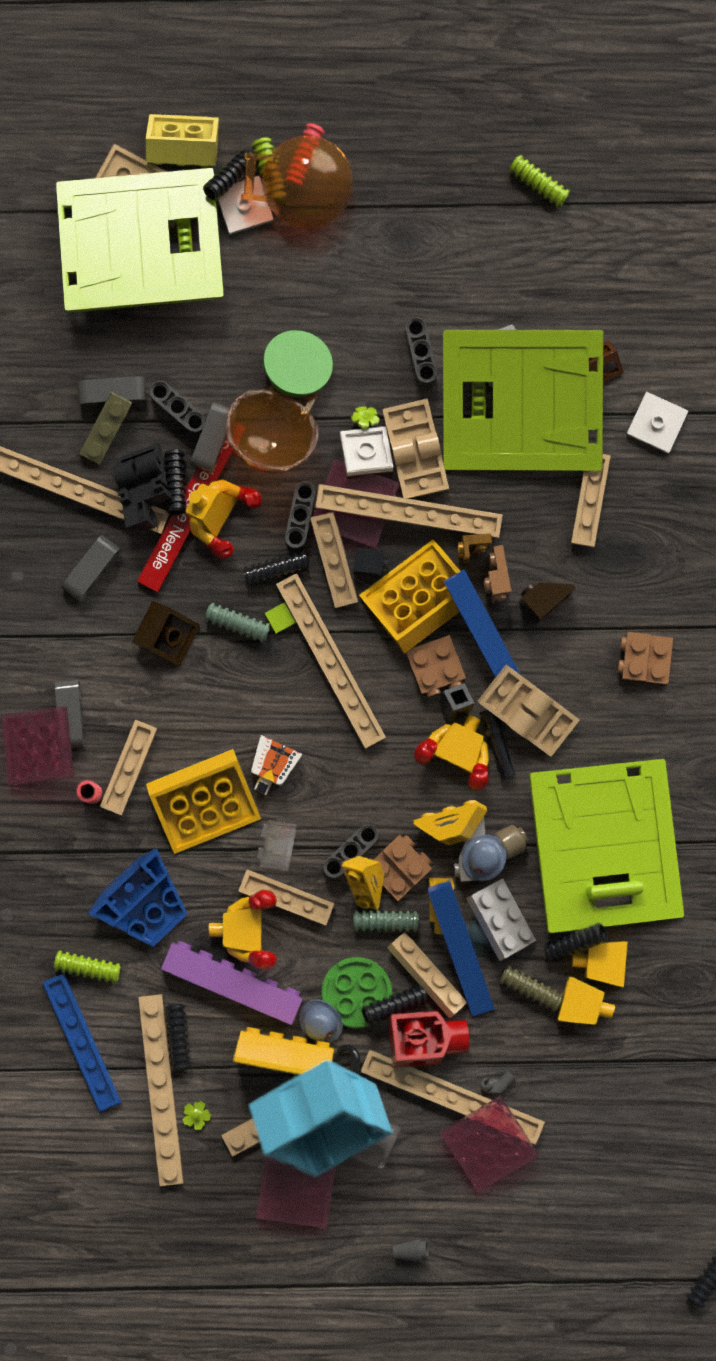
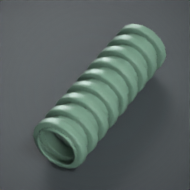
M213 602L209 605L204 618L207 623L211 621L212 625L219 624L220 628L224 626L226 630L232 629L233 633L237 631L241 636L245 634L247 638L251 636L255 641L259 639L260 643L265 642L270 630L269 623L265 625L261 620L257 622L256 618L249 619L248 615L244 617L242 613L236 614L234 610L230 612L229 608L222 609L221 605L217 607Z
M355 910L353 929L355 931L362 929V932H365V929H369L370 932L373 929H377V932H380V929H384V932H387L388 929L391 932H395V930H399V932H402V930L417 932L418 913L417 911H414V913H410V911H406V913H402V911H399V913H395V911L388 913V911L373 913L372 910L369 913H366L365 910H362V913H358V910Z

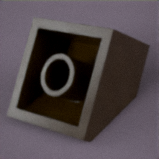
M539 582L534 586L531 583L520 594L522 598L519 603L539 623L570 596L576 588L573 584Z
M152 601L132 643L180 666L200 624L170 607Z

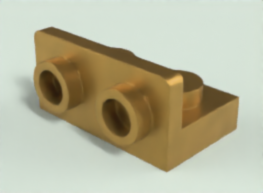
M491 533L465 535L462 537V541L458 542L457 547L458 558H463V564H468L469 550H472V553H484L487 548L491 547Z

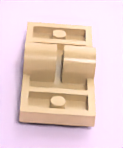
M428 399L382 409L403 498L412 499L449 490L440 444Z
M507 664L477 701L550 757H552L580 721Z

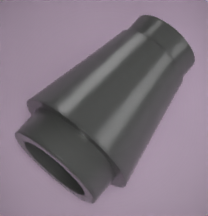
M420 1238L393 1245L394 1259L414 1262L428 1260L427 1240L422 1241Z

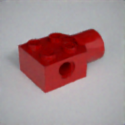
M438 1011L394 1014L389 1018L388 1029L393 1068L440 1065L444 1055L469 1052V1030L466 1020L444 1021Z

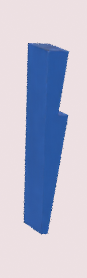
M465 570L444 580L454 603L494 678H496L506 664L520 674Z
M451 881L428 887L431 902L472 1016L494 1010L495 1007Z

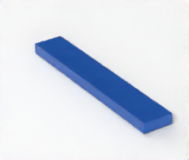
M65 973L42 982L99 1112L121 1103L122 1101Z

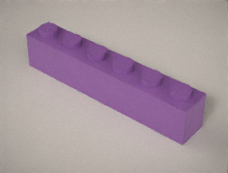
M178 941V944H171L162 965V970L292 1025L303 999L299 997V991L287 987L285 991L277 987L278 982L269 978H265L264 981L255 978L257 973L245 968L242 972L234 969V963L222 959L221 963L212 959V954L203 950L196 953L190 950L191 945L182 941Z

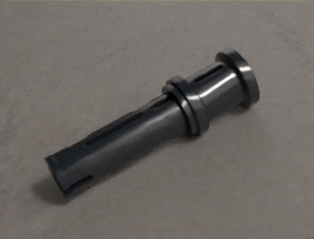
M489 710L479 712V715L483 717L486 727L485 735L490 737L501 779L516 775L503 733L505 732V726Z

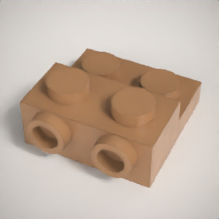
M503 545L493 547L492 552L489 553L490 570H495L489 571L487 578H484L483 581L485 594H490L492 603L506 601L507 596L511 593Z
M627 632L626 637L621 638L620 651H624L623 660H619L618 674H622L621 680L668 685L673 638Z
M450 635L412 648L406 652L421 695L427 694V697L441 693L440 688L449 686L450 689L461 685L462 680L466 679Z
M407 835L396 837L374 859L381 864L384 873L383 886L397 901L432 869L429 866L432 861L423 852L419 855L413 849L416 844Z

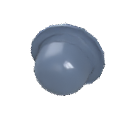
M489 834L479 835L472 839L465 847L462 855V864L465 872L472 879L478 881L491 880L502 871L506 862V849L502 847L501 841L497 837Z
M311 1000L305 1003L300 1010L299 1022L301 1029L311 1040L330 1043L341 1035L343 1029L341 1016L329 1003L322 1000Z

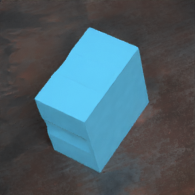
M327 1059L249 1104L264 1154L279 1162L293 1165L299 1171L315 1178L342 1163L350 1156L367 1149L393 1134L376 1084Z

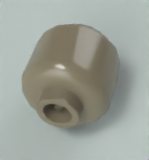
M510 825L494 834L501 841L502 847L506 849L507 860L525 852L528 839L521 827L517 828L514 825Z

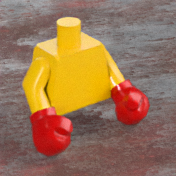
M225 480L211 482L209 486L200 484L197 490L191 492L189 496L190 503L186 508V514L190 518L192 534L204 542L212 554L221 560L229 558L234 552L233 545L229 541L220 540L217 535L238 499L243 501V504L249 508H257L262 502L261 494L256 489L236 486Z
M468 714L463 726L455 722L452 725H443L432 732L429 738L416 746L414 751L415 761L419 765H426L433 756H436L469 772L468 786L471 790H483L489 780L487 767L489 754L487 743L483 741L484 736L476 733L481 720Z
M260 890L250 897L241 898L228 906L227 913H223V923H209V937H223V947H227V952L241 962L250 963L260 970L272 969L277 962V956L272 952L261 950V910L269 909L276 905L277 898L275 894L269 890Z

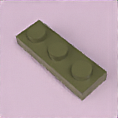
M111 391L79 454L100 464L132 402Z

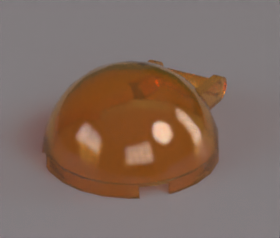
M302 135L284 141L273 150L271 155L246 152L244 154L247 162L244 194H241V200L267 202L275 215L291 226L316 228L326 225L345 210L351 198L353 173L350 163L338 146L325 138ZM256 159L267 160L262 177L264 196L253 195Z
M270 385L268 390L259 389L252 391L249 389L239 395L230 406L226 422L228 443L236 457L250 469L267 474L283 473L301 465L312 453L318 440V424L315 425L313 416L309 413L319 396L316 393L298 397L307 402L305 407L292 397L276 392L272 385Z

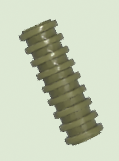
M509 965L505 968L499 980V984H506V988L511 987L513 988L512 991L516 992L517 990L520 995L525 994L526 998H533V1002L538 1001L539 1005L544 1004L546 1005L545 1008L548 1009L550 1007L553 1012L558 1010L564 998L563 993L558 994L557 990H550V986L545 987L544 983L541 982L539 984L537 983L538 980H531L530 976L525 977L523 972L520 974L517 969L512 970Z

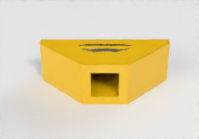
M476 800L464 802V806L443 808L440 813H425L421 815V818L413 820L415 826L449 846L470 840L486 814L487 807Z
M361 856L344 861L342 868L356 904L364 909L378 910L384 880V873L380 862Z

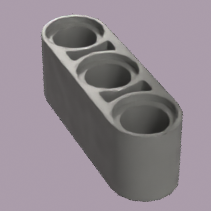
M413 317L406 324L405 334L414 373L420 385L424 387L430 386L436 380L437 369L428 330L423 319ZM412 325H419L422 328V332L414 335L410 332L409 328ZM418 347H424L428 353L424 357H419L414 351ZM424 369H428L433 373V376L428 380L420 376V372Z
M144 377L91 379L77 382L79 406L104 405L111 391L132 403L146 401Z
M154 382L149 391L153 402L190 434L200 435L206 422L203 414L166 382ZM158 388L167 390V394L163 398L155 397L154 392ZM175 403H182L184 405V410L181 413H174L172 411V406ZM193 418H199L202 424L199 428L194 429L189 426V422Z
M213 402L190 462L191 466L213 473L236 410Z
M305 481L299 483L294 490L285 534L286 544L292 550H300L306 544L316 497L314 486ZM302 488H308L312 494L309 498L303 499L299 496V491ZM299 510L307 513V518L302 522L294 519V514ZM292 534H300L303 538L299 544H292L289 541Z
M102 534L66 578L61 588L81 602L119 554L121 548Z
M79 680L55 682L60 749L84 747Z
M370 824L360 827L324 862L323 869L325 874L330 878L341 876L344 873L342 868L343 862L352 859L344 854L345 847L347 845L356 846L358 854L355 857L362 856L378 840L379 834L376 827ZM369 828L374 831L375 838L372 841L366 842L362 839L361 832L364 829ZM331 861L339 862L341 865L339 873H329L327 870L328 863Z

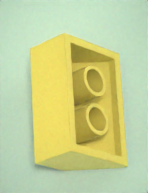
M150 114L146 134V163L156 165L165 163L179 166L199 165L201 167L215 166L219 118Z

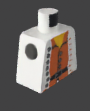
M261 735L251 773L259 776L254 789L267 795L272 783L282 786L301 759L302 754Z

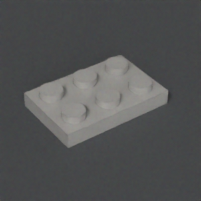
M503 878L466 898L499 961L536 941Z

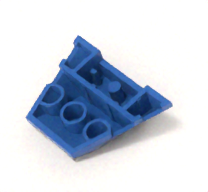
M157 848L137 858L101 892L89 910L88 915L96 917L154 947L187 915V912Z

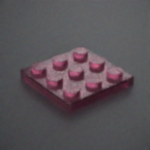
M334 459L325 485L395 497L400 483L374 473L347 476L345 463ZM316 508L313 516L332 511ZM334 511L341 537L376 549L386 520Z
M66 706L2 715L8 785L74 777Z
M501 1095L440 1132L478 1192L539 1156Z
M265 1155L256 1218L327 1229L335 1167L315 1178L299 1171L293 1165L279 1162Z

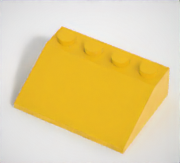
M431 540L359 596L405 654L459 613L444 580L461 571L434 540Z
M233 749L146 784L149 796L174 854L261 819Z
M247 1027L246 1031L241 1030L234 1057L235 1062L302 1074L326 1059L332 1062L334 1048L330 1047L329 1042L316 1040V1044L306 1043L307 1038L293 1036V1039L290 1040L283 1038L284 1034L270 1031L269 1035L260 1034L261 1029Z

